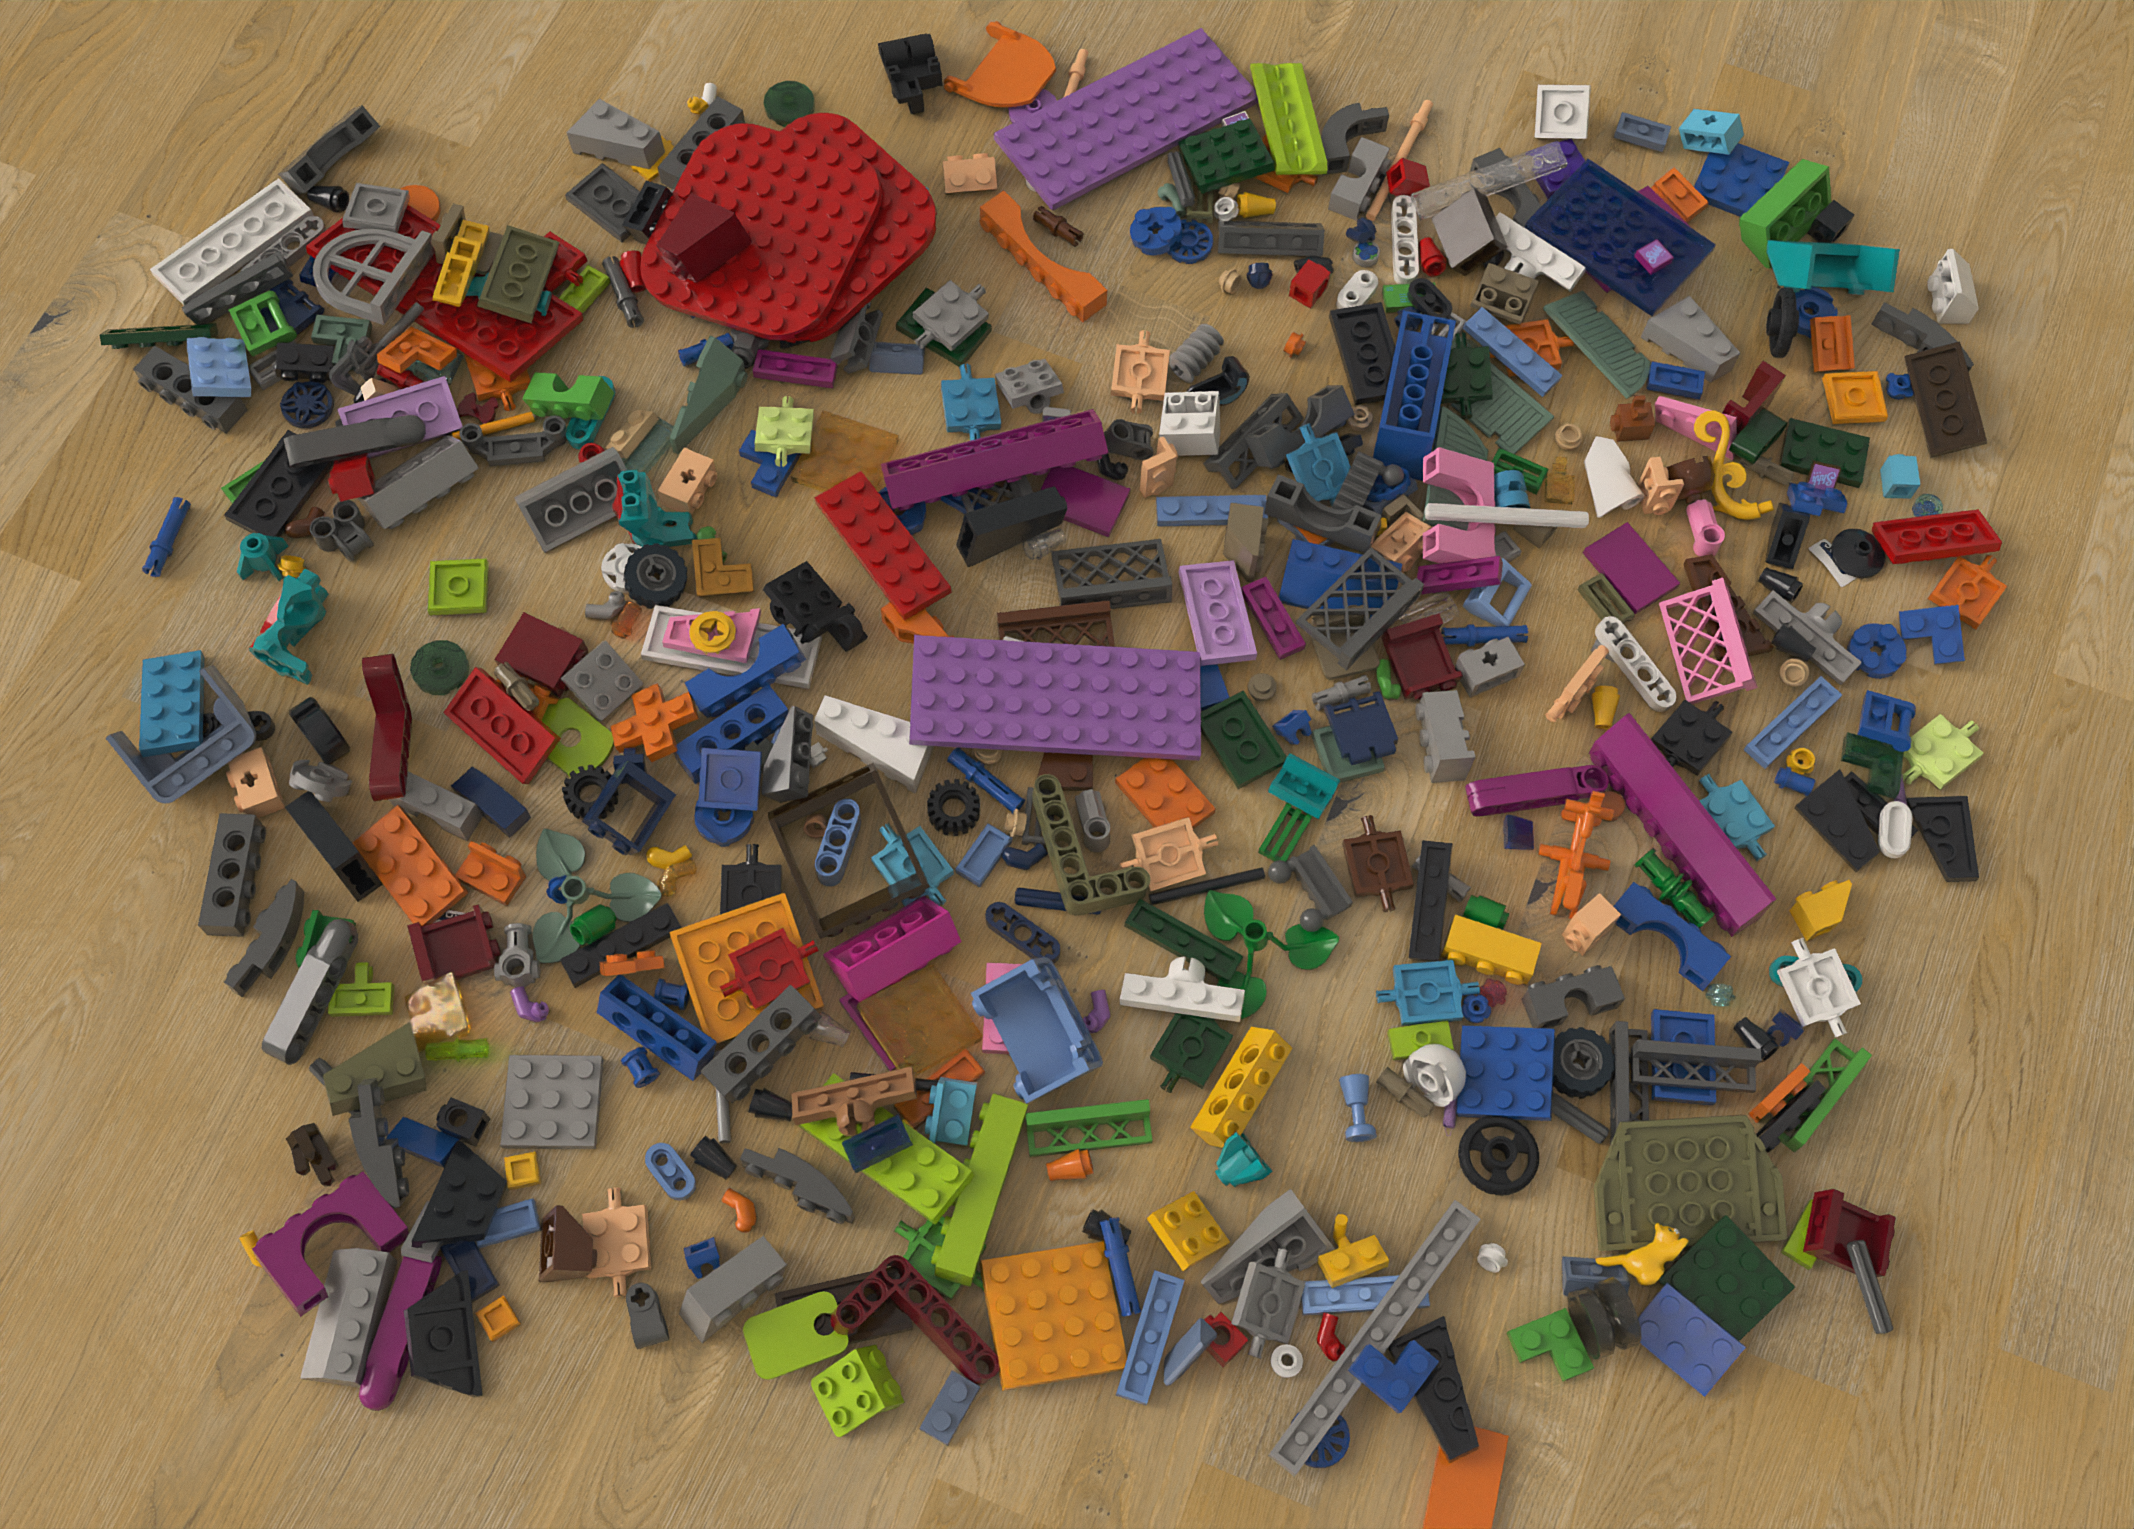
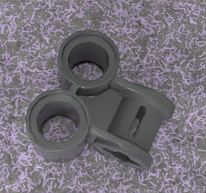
M351 500L338 502L334 506V518L322 516L311 522L310 532L319 548L326 552L339 549L350 562L355 560L354 556L363 549L374 546L369 536L363 530L365 520L356 503Z

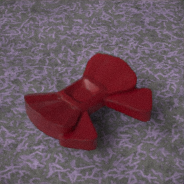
M472 392L464 396V399L458 405L457 411L459 417L469 415L479 419L482 424H486L495 420V409L499 405L495 397H491L483 406L477 405L476 394Z

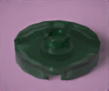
M783 81L776 83L764 95L763 104L766 115L770 120L776 121L777 125L786 127L795 119L814 113L815 100L812 91L800 82Z
M435 640L423 645L416 651L411 660L410 672L414 682L422 691L431 695H445L464 684L469 675L470 665L465 652L458 644L448 640ZM443 663L440 668H434L436 664Z

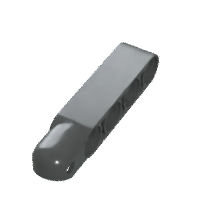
M404 415L292 435L284 438L289 466L303 467L364 453L370 454L414 445L421 442L424 438L426 426L418 416Z
M344 919L331 921L325 927L317 945H314L308 951L262 1041V1050L266 1054L288 1065L296 1063L303 1055L346 971L347 963L358 943V932L351 922Z

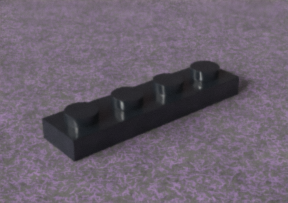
M1422 840L1409 959L1431 962L1440 961L1453 849L1452 843Z
M666 903L595 942L561 958L560 961L574 988L601 975L599 962L606 961L607 955L627 954V959L633 958L637 955V952L646 951L671 937L669 932L682 927L671 907Z

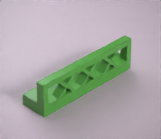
M1836 1038L1832 1040L1811 1067V1072L1803 1079L1808 1084L1813 1082L1815 1074H1827L1829 1087L1821 1094V1102L1813 1110L1803 1112L1799 1116V1118H1805L1801 1124L1799 1123L1795 1127L1791 1137L1784 1132L1778 1137L1785 1146L1795 1153L1807 1142L1871 1058L1872 1054L1864 1048L1854 1053ZM1834 1049L1849 1060L1844 1067L1832 1068L1830 1054ZM1823 1063H1825V1068L1820 1069ZM1833 1073H1839L1834 1079ZM1791 1094L1785 1102L1787 1103L1793 1095Z
M1149 1099L1026 1113L1025 1122L1030 1157L1070 1153L1078 1148L1081 1151L1086 1149L1089 1151L1150 1144L1153 1140L1149 1118ZM1143 1120L1145 1136L1132 1137L1123 1130L1130 1121ZM1123 1122V1124L1120 1127L1115 1124ZM1108 1124L1116 1131L1110 1140L1103 1141L1095 1136L1093 1132L1099 1125ZM1092 1126L1090 1130L1086 1129L1085 1127ZM1069 1128H1078L1085 1134L1084 1138L1077 1144L1069 1143L1062 1136ZM1062 1129L1059 1134L1054 1131ZM1047 1131L1055 1138L1048 1147L1035 1148L1033 1132ZM1119 1134H1121L1124 1137L1116 1139L1119 1136ZM1089 1138H1091L1094 1142H1086V1141H1087ZM1058 1141L1063 1144V1145L1055 1146V1145L1058 1143Z

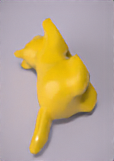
M1656 1223V1233L1653 1242L1627 1254L1599 1257L1595 1261L1598 1265L1605 1267L1622 1265L1629 1274L1636 1278L1638 1284L1649 1286L1655 1284L1665 1271L1664 1263L1673 1261L1689 1241L1686 1238L1679 1239L1680 1233L1676 1228Z

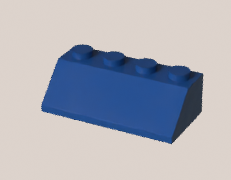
M1293 539L1279 594L1282 604L1308 609L1362 554ZM1371 558L1364 564L1365 572H1380V566ZM1389 561L1391 564H1393L1396 568H1398L1401 571V563ZM1349 579L1346 582V590H1362L1361 579ZM1365 579L1366 590H1382L1381 579ZM1385 579L1386 590H1397L1399 582L1397 579ZM1330 597L1327 600L1328 609H1343V598ZM1347 597L1348 606L1363 605V598ZM1367 597L1368 608H1381L1383 606L1382 597Z

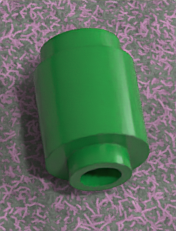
M1471 895L1463 917L1503 930L1510 913L1505 912L1506 905L1482 895H1479V897Z
M598 904L576 917L574 923L570 924V932L575 941L580 945L591 944L615 929L616 915L610 907Z

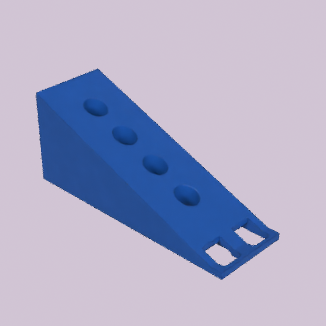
M1403 311L1373 458L1383 462L1385 466L1396 464L1408 470L1410 478L1423 481V457L1431 453L1435 438L1456 320ZM1407 317L1422 319L1421 332L1405 330ZM1434 322L1449 325L1447 337L1431 334Z

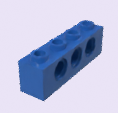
M768 684L676 744L678 751L674 752L675 758L694 784L700 782L702 748L745 750V747L752 741L758 745L766 737L775 733L777 728L783 726L789 710ZM755 718L764 719L761 723L758 724L751 722ZM733 733L740 734L736 739L731 740L727 738Z
M618 975L600 992L597 1014L690 1080L694 1081L701 1074L700 1071L713 1059L717 1044L714 1039L623 975Z

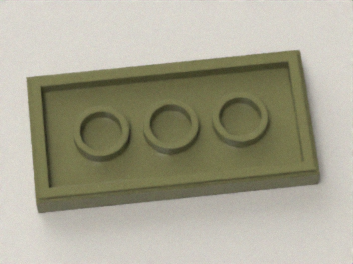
M507 225L480 295L478 307L532 323L560 242Z

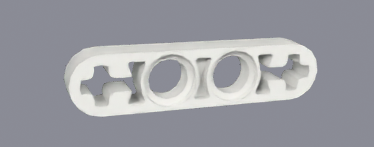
M1399 195L1393 200L1391 208L1393 276L1397 284H1410L1413 280L1417 279L1419 272L1416 203L1410 196ZM1400 206H1405V210H1407L1405 216H1402V208ZM1407 226L1411 232L1404 234L1399 232L1397 228ZM1401 247L1409 248L1412 254L1403 255L1398 249ZM1407 264L1408 276L1403 272L1404 265Z
M1605 617L1595 629L1598 641L1609 650V655L1646 703L1657 712L1667 711L1676 701L1675 690L1624 624L1616 617ZM1612 627L1614 632L1607 634L1605 629ZM1621 637V639H1623V640H1621V641L1615 646L1614 642H1615V641H1618L1619 638ZM1620 648H1630L1633 652V658H1624L1620 653ZM1638 670H1647L1651 675V680L1648 682L1641 680L1638 676ZM1656 683L1657 686L1650 691L1649 688ZM1664 694L1666 699L1659 701L1657 699L1658 695Z

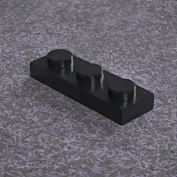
M1818 1080L1808 1083L1756 1133L1757 1137L1763 1142L1767 1153L1781 1142L1778 1137L1784 1131L1790 1132L1801 1122L1799 1116L1805 1110L1810 1112L1821 1102L1819 1096L1826 1088Z

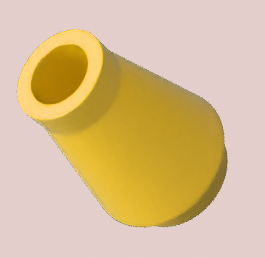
M1244 192V194H1239L1236 199L1237 208L1239 209L1238 216L1243 218L1274 214L1276 202L1274 198H1266Z
M1597 686L1595 687V692L1591 694L1595 718L1594 727L1607 730L1612 727L1620 695H1618L1616 687Z

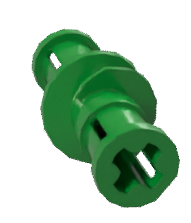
M1652 848L1634 866L1636 868L1640 867L1652 880L1651 883L1662 891L1658 901L1661 902L1669 899L1673 903L1674 908L1679 913L1681 912L1690 923L1698 928L1702 927L1715 914L1712 911L1708 912L1696 899L1697 896L1688 890L1693 881L1688 879L1681 882L1684 874L1680 873L1676 877L1669 866L1667 867L1655 854L1656 850Z

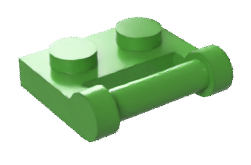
M267 291L229 309L252 357L276 346L277 343H289L297 337L294 328L289 326L278 304L279 298L274 291ZM265 307L269 309L278 327V330L272 333L261 312V309Z

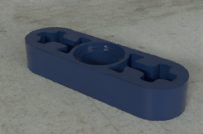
M1003 902L992 903L987 908L985 913L986 924L993 932L1032 959L1048 957L1053 964L1058 961L1060 957V944L1053 936ZM1004 912L1005 921L1011 924L1009 932L1006 931L1007 923L1000 919L994 922L993 913L1000 914ZM1019 927H1026L1031 931V937L1028 940L1020 941L1014 936L1015 930ZM1037 936L1040 937L1038 944L1043 948H1047L1049 945L1052 946L1053 955L1048 953L1045 956L1041 955L1042 949L1034 944Z

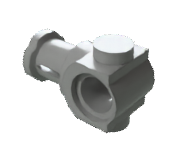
M514 923L504 927V933L507 935V949L502 951L499 963H495L494 975L496 981H503L505 985H511L516 988L526 987L530 983H535L536 978H540L539 960H533V951L528 948V935L531 934L532 928L530 925ZM524 966V970L520 974L511 975L515 967Z

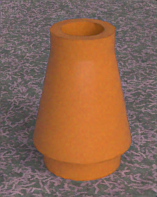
M1078 1148L1052 1162L1046 1163L1050 1181L1087 1179V1175L1094 1174L1088 1149L1081 1151Z

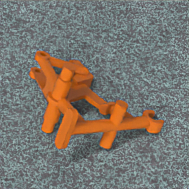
M1593 790L1588 803L1566 799L1560 816L1563 820L1576 823L1570 849L1556 845L1540 844L1538 855L1560 861L1554 897L1550 908L1551 915L1556 916L1563 895V906L1566 909H1570L1569 919H1572L1578 912V907L1587 886L1586 881L1583 879L1585 867L1594 870H1609L1611 860L1583 852L1586 839L1591 836L1593 827H1598L1602 819L1612 821L1614 810L1601 807L1605 797L1603 792Z

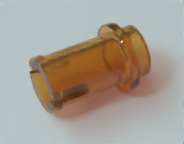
M627 601L617 620L612 621L611 632L622 639L632 635V627L642 612V608L634 602Z

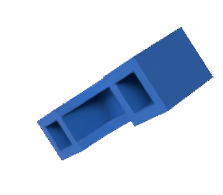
M782 624L759 638L758 657L754 664L744 673L736 676H722L708 668L686 681L685 685L699 711L707 718L717 717L723 714L728 706L735 702H742L750 697L752 692L758 688H763L768 684L772 685L776 678L785 672L790 673L797 670L801 663L807 659L791 631Z
M1635 882L1630 885L1613 906L1621 914L1615 924L1629 935L1638 931L1652 930L1660 932L1671 939L1680 955L1678 973L1701 991H1704L1731 957L1726 953L1725 948L1721 944L1709 940L1696 925L1687 923L1677 915V912L1671 906L1662 904L1653 897L1649 889L1639 886Z

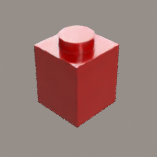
M1401 158L1386 172L1390 194L1396 196L1407 195L1415 201L1430 187L1426 166L1417 162Z

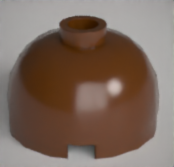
M1702 456L1704 462L1696 463L1695 458L1666 467L1669 480L1683 479L1684 486L1676 501L1685 500L1686 504L1689 505L1697 500H1703L1702 495L1711 489L1715 477L1710 456Z

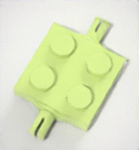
M787 396L783 397L782 407H759L755 451L776 454L775 464L779 467L781 459L782 467L787 465V455L795 453L810 454L814 409L793 408L794 399L789 396L788 403Z
M1938 715L1911 736V747L1908 751L1900 752L1911 765V768L1901 775V778L1903 776V781L1906 780V784H1911L1917 777L1922 776L1930 780L1940 790L1982 757L1983 752L1968 738L1979 730L1978 725H1974V721H1969L1964 727L1958 729L1944 716Z

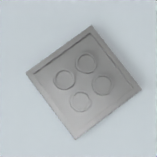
M509 1055L500 1146L508 1149H596L603 1057Z

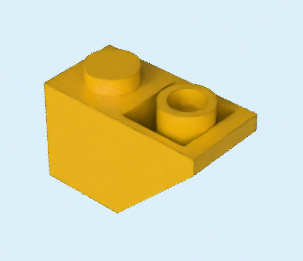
M1835 880L1821 887L1822 891L1813 894L1812 891H1808L1795 898L1796 903L1789 912L1806 941L1833 931L1842 921L1852 887L1850 880L1841 883Z

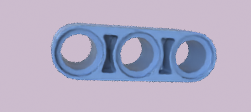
M842 799L835 804L815 859L818 880L825 886L831 887L841 882L861 826L860 809L858 804L852 799ZM845 813L854 814V817L849 820L840 818ZM836 839L845 840V843L841 846L831 844ZM827 865H833L836 867V869L831 873H825L822 871V869Z

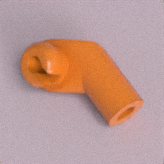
M729 1188L725 1192L722 1202L736 1210L738 1219L735 1223L736 1229L743 1233L750 1232L752 1226L757 1221L754 1203L747 1197Z

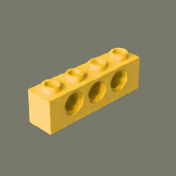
M1251 1026L1190 1128L1208 1145L1220 1148L1224 1147L1226 1140L1237 1132L1241 1136L1293 1048L1275 1030Z

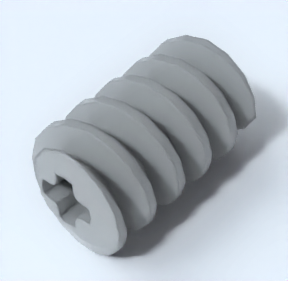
M1208 324L1199 325L1196 331L1192 332L1190 337L1183 342V345H1180L1176 352L1170 355L1169 365L1173 372L1184 382H1193L1194 376H1198L1201 373V369L1207 367V362L1213 361L1214 355L1220 353V346L1224 344L1222 335Z

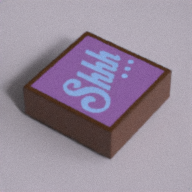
M1813 460L1806 482L1813 484L1815 488L1826 490V488L1835 489L1841 467Z

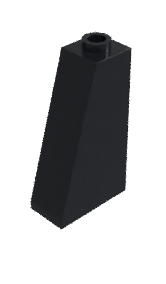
M1054 486L965 513L956 546L967 567L974 566L1061 525L1067 511V502L1063 496H1060Z
M307 791L285 806L286 810L357 902L383 885L360 852L312 792Z

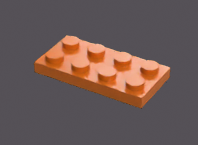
M399 805L394 807L352 842L412 923L419 922L422 926L433 924L468 894L462 883L406 811Z

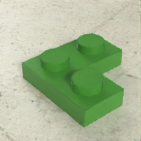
M1566 1308L1507 1332V1336L1520 1363L1549 1352L1563 1382L1594 1369Z

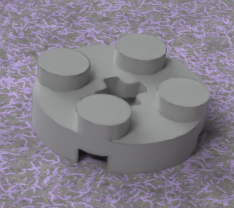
M298 760L293 763L289 780L291 787L315 793L317 799L325 802H331L333 797H343L348 794L352 780L347 781L348 774L343 770L324 762H319L318 766L308 765L310 760Z

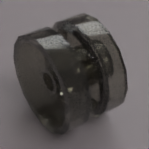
M1610 1277L1594 1283L1593 1291L1586 1286L1568 1293L1567 1302L1571 1320L1586 1351L1593 1359L1597 1360L1614 1354L1615 1345L1619 1349L1625 1350L1640 1344L1642 1337L1637 1313L1626 1290L1617 1279Z

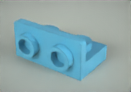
M940 1077L937 1086L932 1085L929 1104H934L933 1116H927L925 1134L930 1135L929 1140L934 1144L936 1141L968 1145L977 1088L976 1082Z

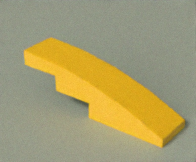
M462 220L458 236L454 237L450 253L447 252L433 295V301L458 307L461 306L483 254L490 233L489 226Z

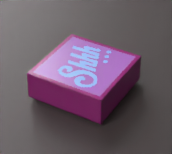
M1658 239L1637 250L1634 256L1651 275L1671 264L1674 258Z

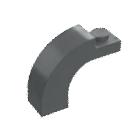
M1355 103L1340 109L1329 118L1321 135L1327 159V174L1322 175L1347 172L1350 154L1346 143L1356 136L1385 132L1389 119L1387 107L1371 108L1362 111L1360 103Z

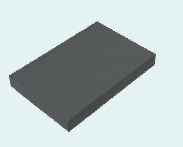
M601 163L565 194L566 200L620 242L625 241L631 235L622 224L640 191L605 164Z

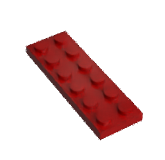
M862 471L814 497L815 504L904 621L952 593L949 583Z

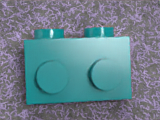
M1289 754L1282 769L1272 781L1268 792L1319 819L1331 802L1340 780L1299 757Z

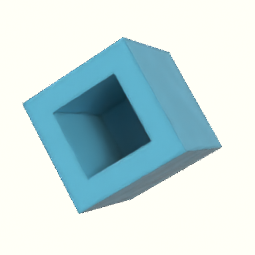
M1903 454L1889 456L1880 469L1884 498L1911 499L1920 486L1916 456H1905Z

